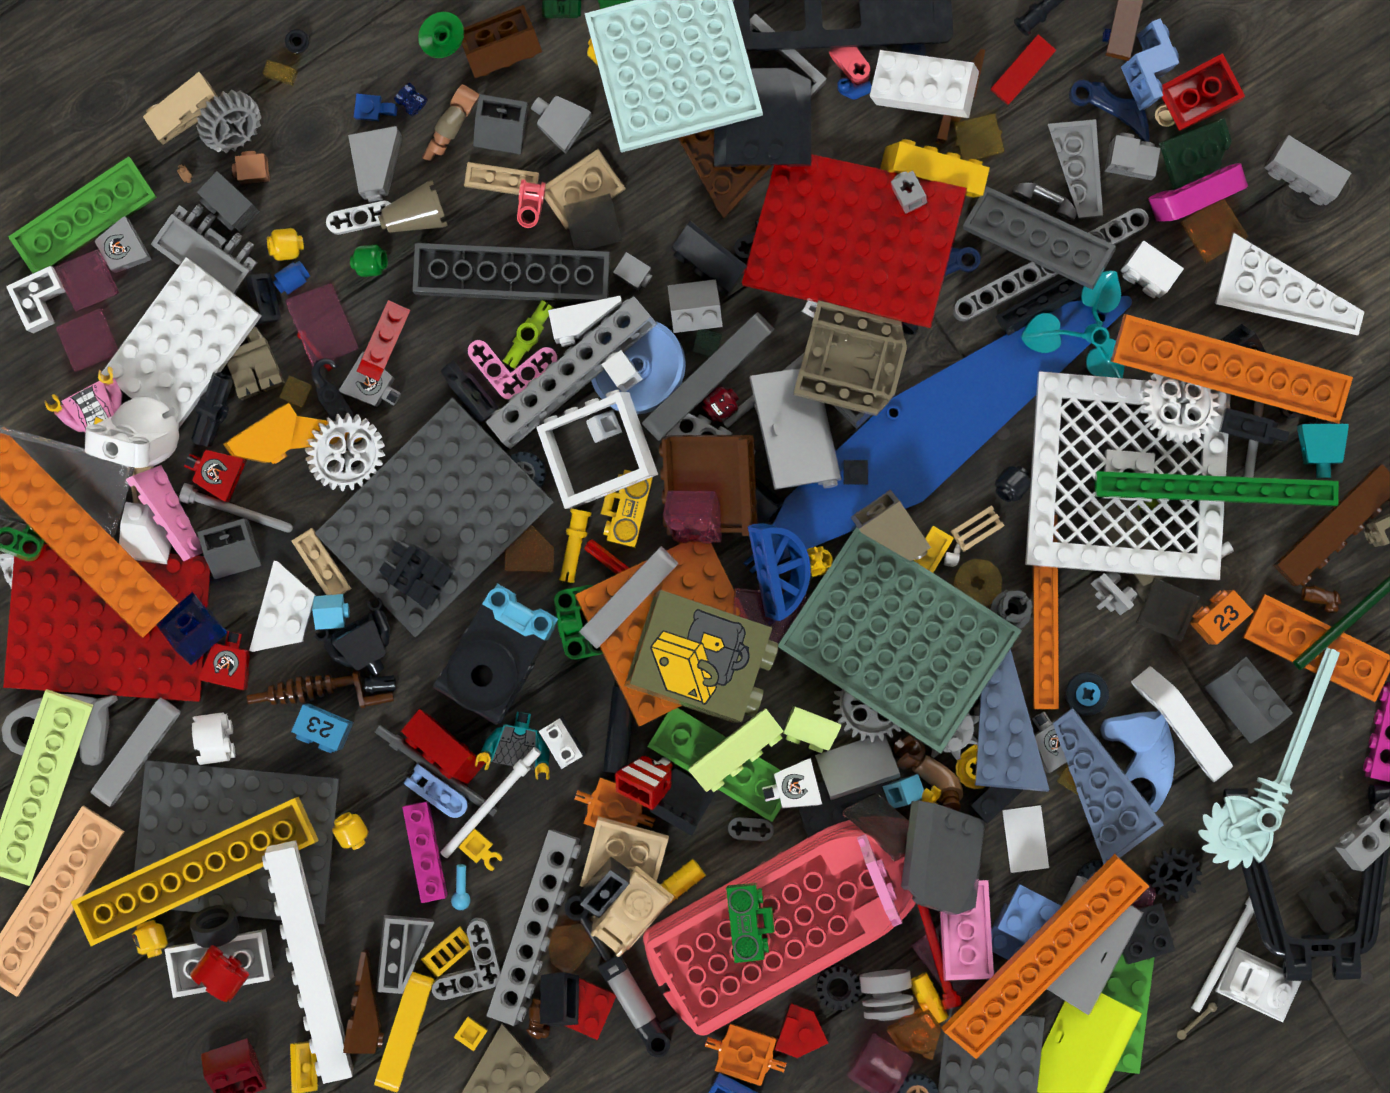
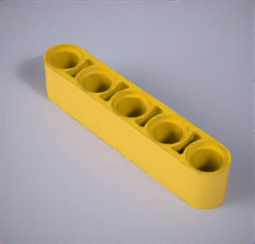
M415 972L411 973L375 1079V1086L398 1093L429 999L434 978Z

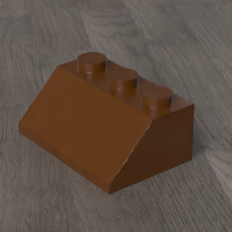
M524 5L464 28V38L461 44L475 78L486 76L492 71L509 67L518 61L532 58L542 52Z

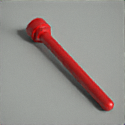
M918 905L944 994H942L943 999L941 1000L943 1008L946 1010L963 1004L960 995H957L956 990H953L950 980L944 981L943 955L929 908Z

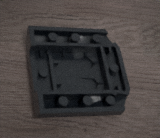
M751 68L763 116L714 128V167L758 165L811 166V80L787 68Z

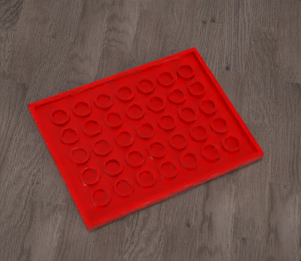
M811 154V166L787 167V165H774L742 285L817 303L819 300L931 328L967 188L917 178L926 194L927 203L905 214L891 184L894 177L900 173L887 172V170ZM908 187L904 189L908 193L912 192V190H910Z
M27 543L23 546V551L26 554H33L37 550L33 543ZM44 544L40 556L34 561H25L14 556L3 688L43 691L48 689L57 692L154 699L161 697L168 700L201 702L202 681L198 680L204 664L211 570L205 557L195 556L183 561L179 554H169L167 564L137 561L178 602L142 638L48 544Z

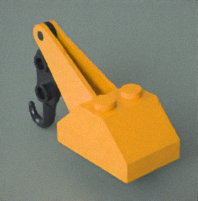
M329 358L317 360L311 369V376L316 385L319 402L333 422L336 421V414H339L344 419L346 413H349L353 419V412L337 387L326 381L320 374V368L323 365L329 364L335 369L338 365ZM287 403L229 439L223 445L231 456L276 464L287 457L285 452L290 449L312 447L307 439H315L312 430L319 432L321 430L319 423L326 426L328 422L326 420L297 416L291 405ZM349 432L345 433V440L347 439V435ZM333 437L329 444L337 443L339 437ZM362 437L355 439L354 442L360 441Z

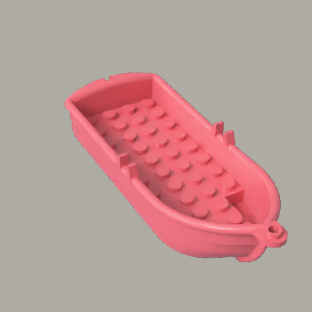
M864 817L827 827L646 929L643 934V941L647 959L658 986L667 983L670 988L669 991L663 993L670 1006L696 1034L708 1035L846 958L892 930L894 927L881 903L857 837L866 834L876 860H882L887 872V876L884 879L886 884L891 883L897 898V900H894V904L902 921L916 904L912 899L913 895L911 892L901 887L909 821L890 817ZM757 882V889L762 888L764 902L759 904V908L772 907L775 932L763 934V938H768L769 953H765L764 960L735 963L726 887L728 885ZM757 914L759 928H764L763 914Z

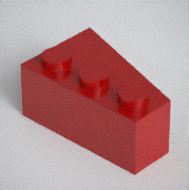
M421 709L416 712L401 731L407 737L405 741L414 749L419 747L424 752L422 756L431 764L436 762L441 767L439 771L448 779L454 777L469 784L486 763L479 761L476 767L475 761L477 756L468 749L469 747L461 743L449 730Z

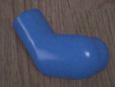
M842 78L837 83L840 94L852 100L871 93L872 86L870 81L856 85L850 82L849 79Z

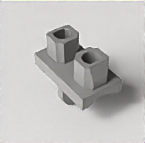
M1117 572L1103 573L1091 585L1098 591L1095 593V596L1100 600L1096 605L1099 610L1105 606L1110 612L1116 610L1119 615H1122L1134 606L1132 602L1136 598L1137 593L1129 586L1122 591L1116 586L1121 580V576Z

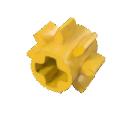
M823 546L807 549L812 577L825 575L828 570L827 568L831 567L833 563L830 552L824 550Z

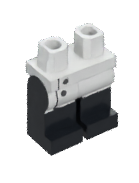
M563 715L545 725L539 731L561 769L586 756L576 736L571 737L574 733Z

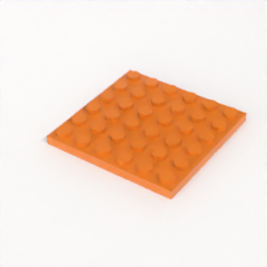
M706 532L666 550L678 562V565L600 645L638 726H642L682 706L624 686L654 593L663 590L748 619ZM646 561L575 594L587 622Z

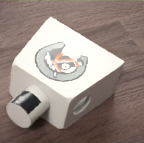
M811 758L775 773L776 784L762 787L765 801L780 798L782 808L822 805Z

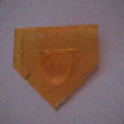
M531 525L505 550V571L554 572V547Z
M581 923L555 926L554 929H549L547 935L550 938V962L562 972L573 974L594 947L593 942Z
M921 1008L914 1010L915 1013L904 1016L897 1023L888 1026L887 1033L899 1050L908 1053L913 1051L933 1060L941 1026L929 1009L922 1011Z

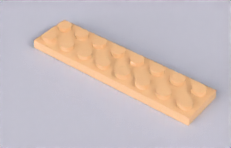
M86 806L81 807L0 933V986L16 997L20 996L74 912L71 901L85 895L125 832Z

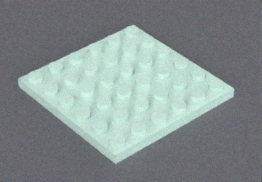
M634 0L585 13L621 153L763 116L732 0Z

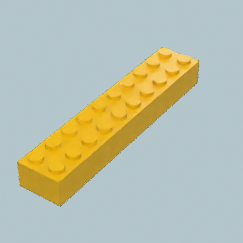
M296 797L71 901V904L90 946H93L264 867L262 856L265 855L268 846L296 840L298 850H301L319 840L300 798Z

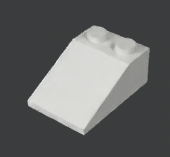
M616 296L548 310L556 344L560 343L562 347L576 344L575 340L581 339L587 332L597 327L606 316L612 315L619 309L622 304L621 297Z

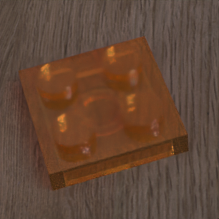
M1225 199L1204 207L1181 222L1182 227L1205 263L1210 262L1229 249L1232 233L1237 234L1243 239L1248 238L1247 233Z

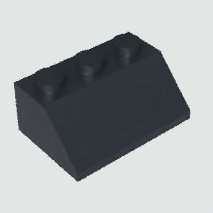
M691 221L688 222L672 246V250L675 252L673 256L682 264L688 262L693 266L692 272L701 279L706 277L709 280L716 279L717 290L720 294L725 292L729 295L747 270V266Z

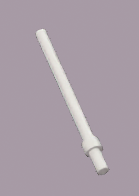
M533 747L523 760H518L513 766L514 770L440 852L442 856L448 858L521 776L527 774L531 769L530 765L541 754L538 748Z
M1250 896L1245 903L1247 906L1191 1007L1199 1013L1254 914Z

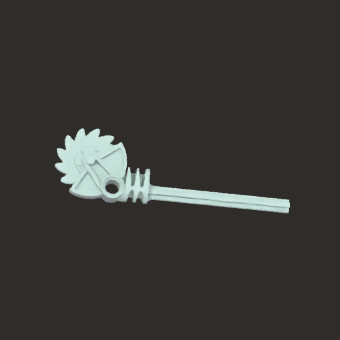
M1326 648L1277 778L1274 781L1258 777L1257 782L1262 785L1260 789L1254 788L1258 792L1257 797L1251 796V799L1242 796L1224 797L1225 804L1222 809L1217 802L1214 803L1212 818L1207 814L1203 815V822L1207 830H1199L1198 833L1209 843L1204 845L1202 850L1217 854L1213 858V863H1222L1229 860L1228 869L1230 870L1243 861L1244 867L1248 868L1252 863L1253 857L1260 863L1269 853L1273 843L1274 831L1279 829L1285 813L1282 804H1288L1289 801L1285 796L1293 792L1290 788L1291 780L1340 652ZM1264 814L1273 816L1274 825L1272 827L1263 825L1262 817Z

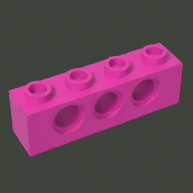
M1386 682L1379 695V699L1382 700L1381 707L1374 716L1376 729L1369 739L1371 751L1369 757H1366L1364 761L1363 771H1366L1365 777L1390 782V757L1385 763L1380 759V753L1383 750H1388L1390 754V739L1385 735L1386 728L1390 726V682Z
M424 801L405 805L402 808L421 903L445 899L448 894L430 803Z

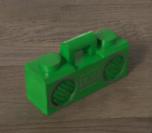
M757 882L728 885L726 892L734 962L764 960L765 953H769L768 938H763V934L775 932L772 907L759 908V904L764 902L762 888L757 889ZM757 914H763L764 928H759Z

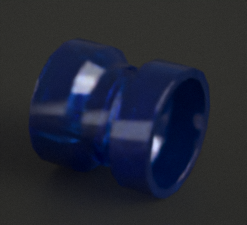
M407 83L394 97V101L399 105H403L411 117L415 116L428 101L423 94L416 92V88L411 83Z

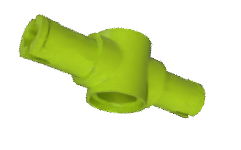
M543 300L540 301L531 318L528 317L525 323L518 327L517 335L512 341L514 344L502 360L507 365L510 363L509 366L513 369H516L525 352H529L531 347L539 341L540 333L544 329L543 324L549 317L548 310L554 309L549 304L546 307L547 304ZM525 329L535 331V336L532 340L526 341L522 339V332Z

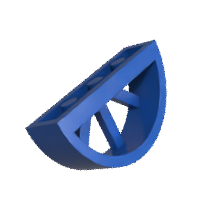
M752 524L748 526L765 617L781 621L794 612L806 594L811 573L809 555L803 542L791 531L770 524ZM771 534H777L780 537L775 550ZM787 546L790 552L791 560L777 566V563L785 547ZM791 570L789 583L779 578V574Z

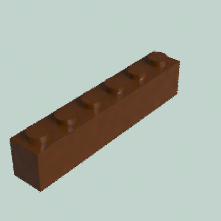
M1383 464L1376 465L1338 502V506H1334L1273 565L1292 586H1298L1299 584L1304 586L1313 577L1311 573L1316 568L1320 570L1330 561L1328 556L1334 551L1338 553L1347 545L1345 540L1351 534L1357 535L1365 527L1363 523L1369 517L1371 519L1375 518L1382 511L1380 506L1386 500L1390 502V471Z

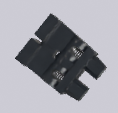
M397 541L391 552L401 558L400 562L396 566L390 561L385 560L379 571L388 578L387 582L428 610L442 590L439 588H444L455 568L414 544L408 545Z

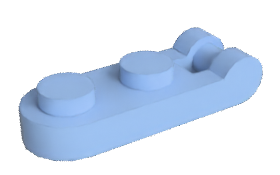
M418 763L413 768L414 773L411 777H407L403 782L411 790L452 818L462 816L468 808V802L462 794ZM422 777L428 780L424 787L418 784Z

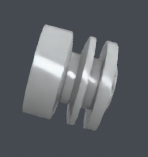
M882 970L859 975L861 992L873 995V997L862 1001L863 1006L873 1007L863 1011L864 1018L886 1021L900 1019L915 1013L913 1005H905V1003L913 1001V996L901 993V991L912 987L910 970Z

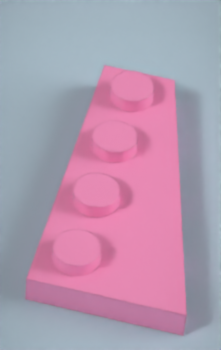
M162 465L126 479L130 487L134 485L139 491L140 495L138 498L142 504L145 505L147 503L155 515L152 518L157 525H161L166 529L167 539L183 561L203 553L199 538L196 536Z

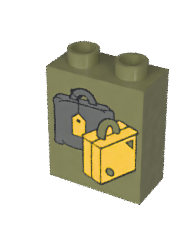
M659 590L654 593L624 686L732 723L742 722L744 714L755 717L758 712L764 690L754 687L759 668L768 671L771 669L779 644L769 640L772 627Z

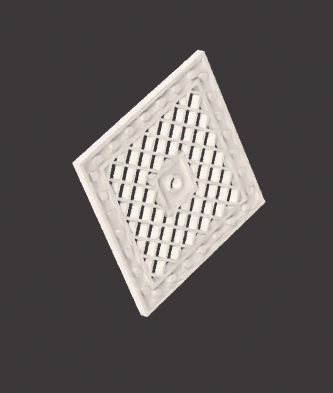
M1039 371L1037 377L1025 565L1220 580L1224 502L1198 501V513L1191 506L1194 502L1191 500H1179L1183 506L1176 512L1167 504L1169 500L1156 499L1159 504L1152 510L1144 503L1152 502V499L1102 497V499H1112L1105 506H1102L1095 498V492L1091 493L1083 483L1091 476L1095 480V472L1103 466L1104 472H1123L1129 469L1133 473L1154 474L1155 472L1156 474H1164L1157 467L1164 459L1174 468L1168 474H1174L1177 471L1179 475H1187L1181 467L1190 461L1197 469L1193 475L1226 476L1228 434L1219 432L1225 408L1230 409L1231 394L1211 390V394H1218V397L1213 400V402L1220 404L1218 408L1213 409V411L1218 413V416L1212 419L1215 424L1207 427L1209 431L1202 434V440L1200 438L1195 440L1192 437L1199 446L1197 449L1190 453L1182 444L1185 441L1184 437L1181 442L1176 443L1174 436L1171 440L1175 445L1166 451L1158 442L1166 433L1155 439L1147 429L1153 422L1150 421L1144 426L1136 417L1146 407V405L1140 403V400L1146 397L1141 391L1148 388L1145 385V382L1148 380ZM1164 386L1166 394L1172 395L1171 389ZM1187 389L1190 396H1196L1193 389ZM1062 399H1068L1069 401L1061 407ZM1078 400L1092 401L1093 403L1085 409ZM1102 402L1116 403L1117 405L1109 411ZM1071 403L1081 412L1073 420L1064 411ZM1126 404L1140 405V407L1135 412H1132ZM1095 405L1105 414L1097 422L1088 413ZM1119 407L1129 416L1121 424L1112 415ZM1083 415L1092 425L1084 433L1075 423ZM1062 416L1068 424L1060 430ZM1106 418L1116 427L1108 435L1099 425ZM1130 420L1140 429L1132 437L1123 427ZM1070 426L1079 435L1072 443L1062 434ZM1094 428L1103 437L1096 445L1086 436ZM1118 430L1127 439L1120 447L1110 438ZM1142 432L1151 442L1144 449L1134 440ZM1060 439L1067 448L1058 455ZM1080 440H1083L1091 449L1083 457L1073 447ZM1104 442H1107L1113 450H1105L1104 457L1097 448ZM1128 444H1131L1137 452L1121 450ZM1152 446H1155L1162 454L1157 461H1155V453H1145ZM1176 448H1179L1186 456L1179 464L1169 455ZM1201 450V463L1199 464L1193 456ZM1068 451L1078 460L1070 468L1061 459ZM1092 453L1102 462L1094 470L1085 461ZM1080 463L1089 473L1081 481L1072 472ZM1059 464L1065 472L1057 478V467ZM1067 474L1076 483L1068 492L1059 482ZM1057 487L1064 496L1055 503ZM1078 488L1088 497L1080 505L1071 496ZM1065 499L1075 508L1067 516L1058 507ZM1120 500L1135 502L1129 508H1126ZM1089 501L1099 510L1091 518L1082 509ZM1113 503L1123 512L1115 520L1106 511ZM1137 505L1147 514L1139 522L1130 513ZM1161 507L1171 516L1163 524L1154 515ZM1185 509L1195 518L1188 525H1185L1178 516ZM1077 511L1086 521L1078 529L1069 520ZM1056 512L1062 520L1054 526V514ZM1101 513L1110 523L1102 531L1093 522ZM1125 515L1134 524L1126 533L1117 523ZM1149 517L1158 527L1150 535L1141 525ZM1173 519L1182 529L1175 536L1165 527ZM1197 522V531L1195 536L1189 528ZM1063 523H1066L1073 531L1065 540L1056 531ZM1087 525H1090L1097 533L1089 542L1080 533ZM1112 527L1121 535L1113 544L1105 535ZM1136 529L1145 537L1138 545L1129 537ZM1160 531L1169 539L1162 547L1153 539ZM1184 533L1193 541L1186 549L1177 541ZM1053 535L1059 542H1053ZM1077 536L1083 544H1072L1068 542L1072 538ZM1101 538L1107 546L1092 544ZM1125 540L1131 548L1116 546ZM1149 542L1155 550L1140 548ZM1173 544L1179 552L1164 550ZM1196 546L1195 553H1188Z

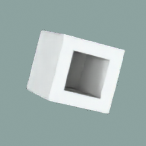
M622 350L612 353L601 364L622 392L628 391L643 380Z

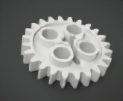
M1155 373L1151 375L1152 380L1145 382L1148 388L1143 389L1141 393L1146 397L1141 399L1140 403L1146 405V407L1141 410V413H1148L1149 416L1144 421L1153 422L1150 430L1158 428V437L1166 433L1167 441H1170L1175 436L1176 443L1181 442L1183 437L1186 443L1192 440V437L1195 440L1200 438L1201 433L1205 434L1209 431L1207 427L1215 424L1212 419L1216 418L1218 413L1213 411V409L1218 408L1220 404L1213 402L1218 397V394H1211L1212 389ZM1164 386L1171 389L1172 395L1166 394ZM1188 388L1194 390L1195 397L1189 395ZM1164 410H1168L1171 413L1172 419L1165 417ZM1188 411L1194 414L1195 421L1189 419Z
M346 413L344 419L339 414H336V421L334 422L328 417V425L325 426L319 423L321 430L319 432L312 430L315 439H307L308 443L312 446L305 448L306 453L310 455L305 458L307 463L311 464L308 468L311 473L315 472L314 477L316 480L321 479L323 486L329 483L332 490L336 488L337 484L341 491H344L346 485H349L351 490H354V483H358L362 487V480L364 478L369 480L371 478L369 474L377 472L375 465H383L381 460L378 459V457L385 456L384 452L380 450L385 446L380 441L382 436L379 432H376L377 428L374 424L369 426L370 422L366 418L361 421L360 416L357 414L353 420L349 413ZM349 432L347 435V439L345 440V433ZM333 437H339L337 443L329 444ZM359 437L363 438L360 444H353L355 439ZM337 460L334 466L327 467L329 461ZM354 461H361L359 466L354 468L351 467V464ZM344 463H345V465H346L345 471H344V472H341V471L343 470Z

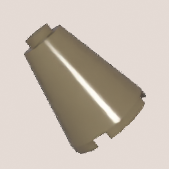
M433 180L425 182L381 209L382 214L378 215L382 230L387 228L388 232L391 233L448 226L447 221L441 222L440 219L445 216L436 189L432 191L430 189V186L434 185Z

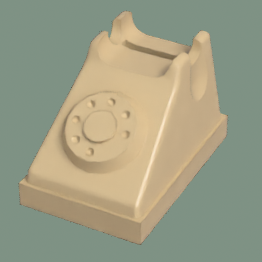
M635 866L630 872V884L600 918L596 915L592 916L591 936L598 937L614 950L617 957H620L633 946L673 900L674 896L638 866Z

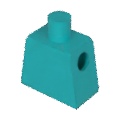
M1301 424L1297 426L1304 464H1316V478H1331V464L1343 463L1349 424Z

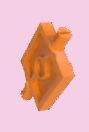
M600 777L597 788L592 795L577 790L574 800L588 804V813L584 821L586 825L595 828L599 816L636 826L638 823L651 828L653 826L651 822H654L655 818L642 814L641 804L616 792L615 782Z
M730 1023L727 1034L722 1041L707 1037V1042L705 1043V1047L718 1050L719 1058L715 1071L759 1086L762 1085L764 1076L770 1068L784 1073L787 1064L786 1062L773 1059L776 1038Z

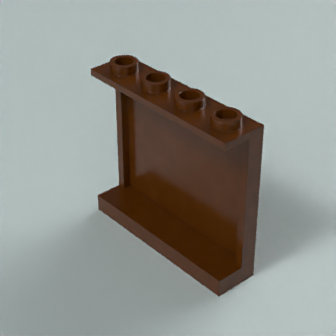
M668 435L663 438L659 445V454L663 457L660 476L661 480H664L665 490L662 491V503L665 504L666 513L663 516L664 528H667V535H672L674 532H742V536H749L748 526L758 524L753 435Z

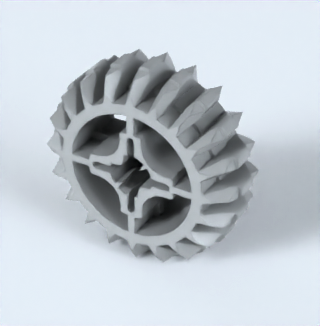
M231 89L228 94L222 91L221 96L217 97L214 95L213 101H206L207 107L200 109L202 115L197 117L198 124L196 125L199 137L207 147L217 152L222 150L227 153L230 149L236 151L238 146L244 147L246 141H251V136L257 134L256 128L261 126L259 120L262 117L258 105L250 96L241 91L236 93Z

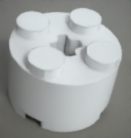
M222 712L194 716L193 720L195 722L192 723L194 750H200L201 756H196L199 765L230 761V758H235L234 743L230 742L229 736L233 734L232 721L228 720L227 714Z

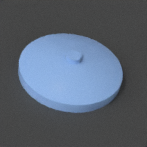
M630 320L625 321L622 324V328L627 327ZM656 322L657 325L624 352L643 378V380L626 391L630 393L637 414L654 411L681 385L685 374L686 361L682 345L677 337L659 322ZM612 336L606 337L603 344L608 343ZM605 369L591 380L596 393L601 399L607 398L606 393L619 389ZM617 404L610 406L613 409L619 411Z

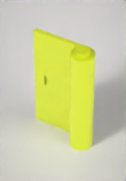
M1103 993L1100 994L1090 1015L1065 1001L1041 1049L1037 1092L1104 1093L1142 1013Z

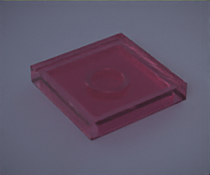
M98 249L54 267L75 312L119 293Z
M101 308L56 327L74 372L111 358L119 350Z

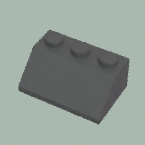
M1239 657L1204 686L1205 690L1250 744L1275 729L1293 714L1247 657Z

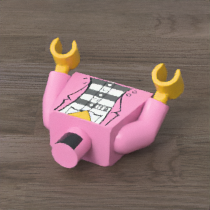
M112 367L107 369L108 376L102 375L99 369L98 379L100 381L62 400L63 405H60L58 396L52 394L56 403L49 405L45 400L46 408L49 411H54L55 415L65 425L77 432L86 433L87 426L97 424L113 416L122 405V392L113 378Z

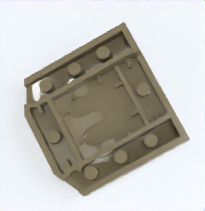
M818 300L793 395L877 416L895 396L907 350L902 322Z

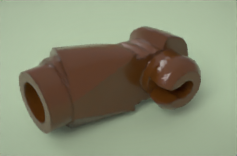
M1316 585L1303 586L1302 600L1326 604L1325 610L1328 613L1338 612L1341 598L1336 590L1332 592Z
M533 998L532 1003L528 1007L530 1020L529 1028L526 1030L530 1036L539 1040L541 1037L547 1038L549 1036L550 1028L540 1024L541 1000Z

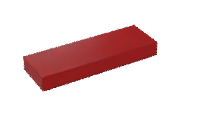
M1038 34L990 90L1009 105L1056 52V49Z

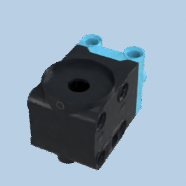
M497 584L488 593L470 626L462 635L455 652L450 657L445 669L440 673L433 688L495 725L501 724L553 633L558 618L541 608L535 611L517 602L515 593Z

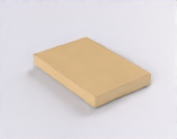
M597 149L548 182L544 199L567 230L623 192L625 187L600 150Z

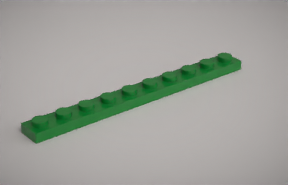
M1095 472V497L1338 506L1339 481Z

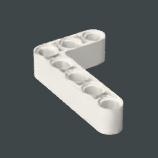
M1151 666L1131 681L1135 689L1161 712L1196 762L1213 782L1217 781L1233 767L1174 685Z

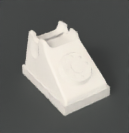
M1235 947L1215 991L1283 1022L1301 981H1285L1283 968Z

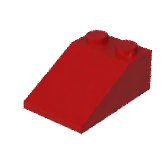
M1223 53L1162 85V99L1179 131L1243 101L1245 97Z

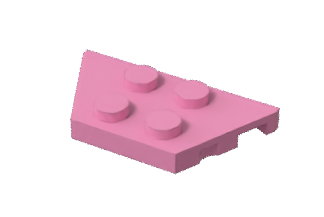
M866 834L857 837L866 866L892 926L902 924L894 904V900H897L892 884H886L884 879L887 876V872L882 860H876Z

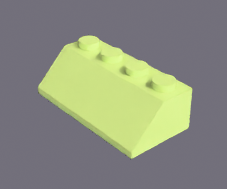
M764 708L755 717H752L690 766L688 770L706 792L710 789L715 792L725 784L723 779L731 774L734 777L744 769L742 766L744 762L748 759L753 762L763 754L761 751L763 747L767 744L772 747L782 739L780 734L784 731L767 709Z

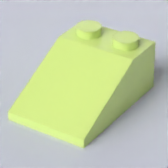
M793 706L783 734L787 735L786 740L800 744L802 740L810 744L809 749L822 753L823 749L830 750L841 728V724Z

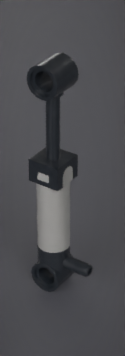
M581 894L571 895L565 904L566 915L572 920H580L603 959V962L598 964V969L605 981L610 985L646 1046L647 1052L653 1057L665 1056L670 1049V1038L665 1030L681 1022L679 1015L675 1013L659 1022L631 975L623 957H617L616 954L612 956L603 941L596 936H591L593 923L588 916L590 914L588 910L584 908L580 913H575L571 910V903L573 901H580ZM661 1038L664 1040L665 1045L661 1049H655L651 1044L652 1040Z

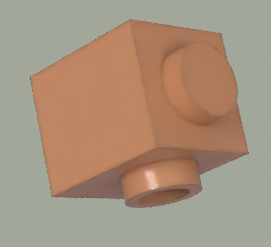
M245 151L241 153V156H235L236 163L232 164L233 177L237 178L241 184L270 181L268 157L264 153L256 154L255 151Z

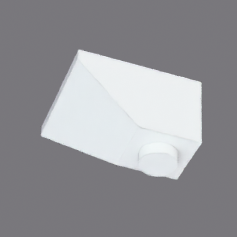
M126 502L120 524L119 545L137 561L167 564L172 544L166 537V529L161 525H157L152 518L155 514L149 505Z

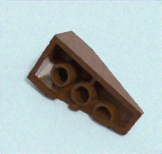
M364 949L360 955L355 986H358V988L354 992L351 1003L354 1014L348 1020L343 1053L375 1054L378 1047L382 1048L384 1042V1033H381V1020L369 950Z

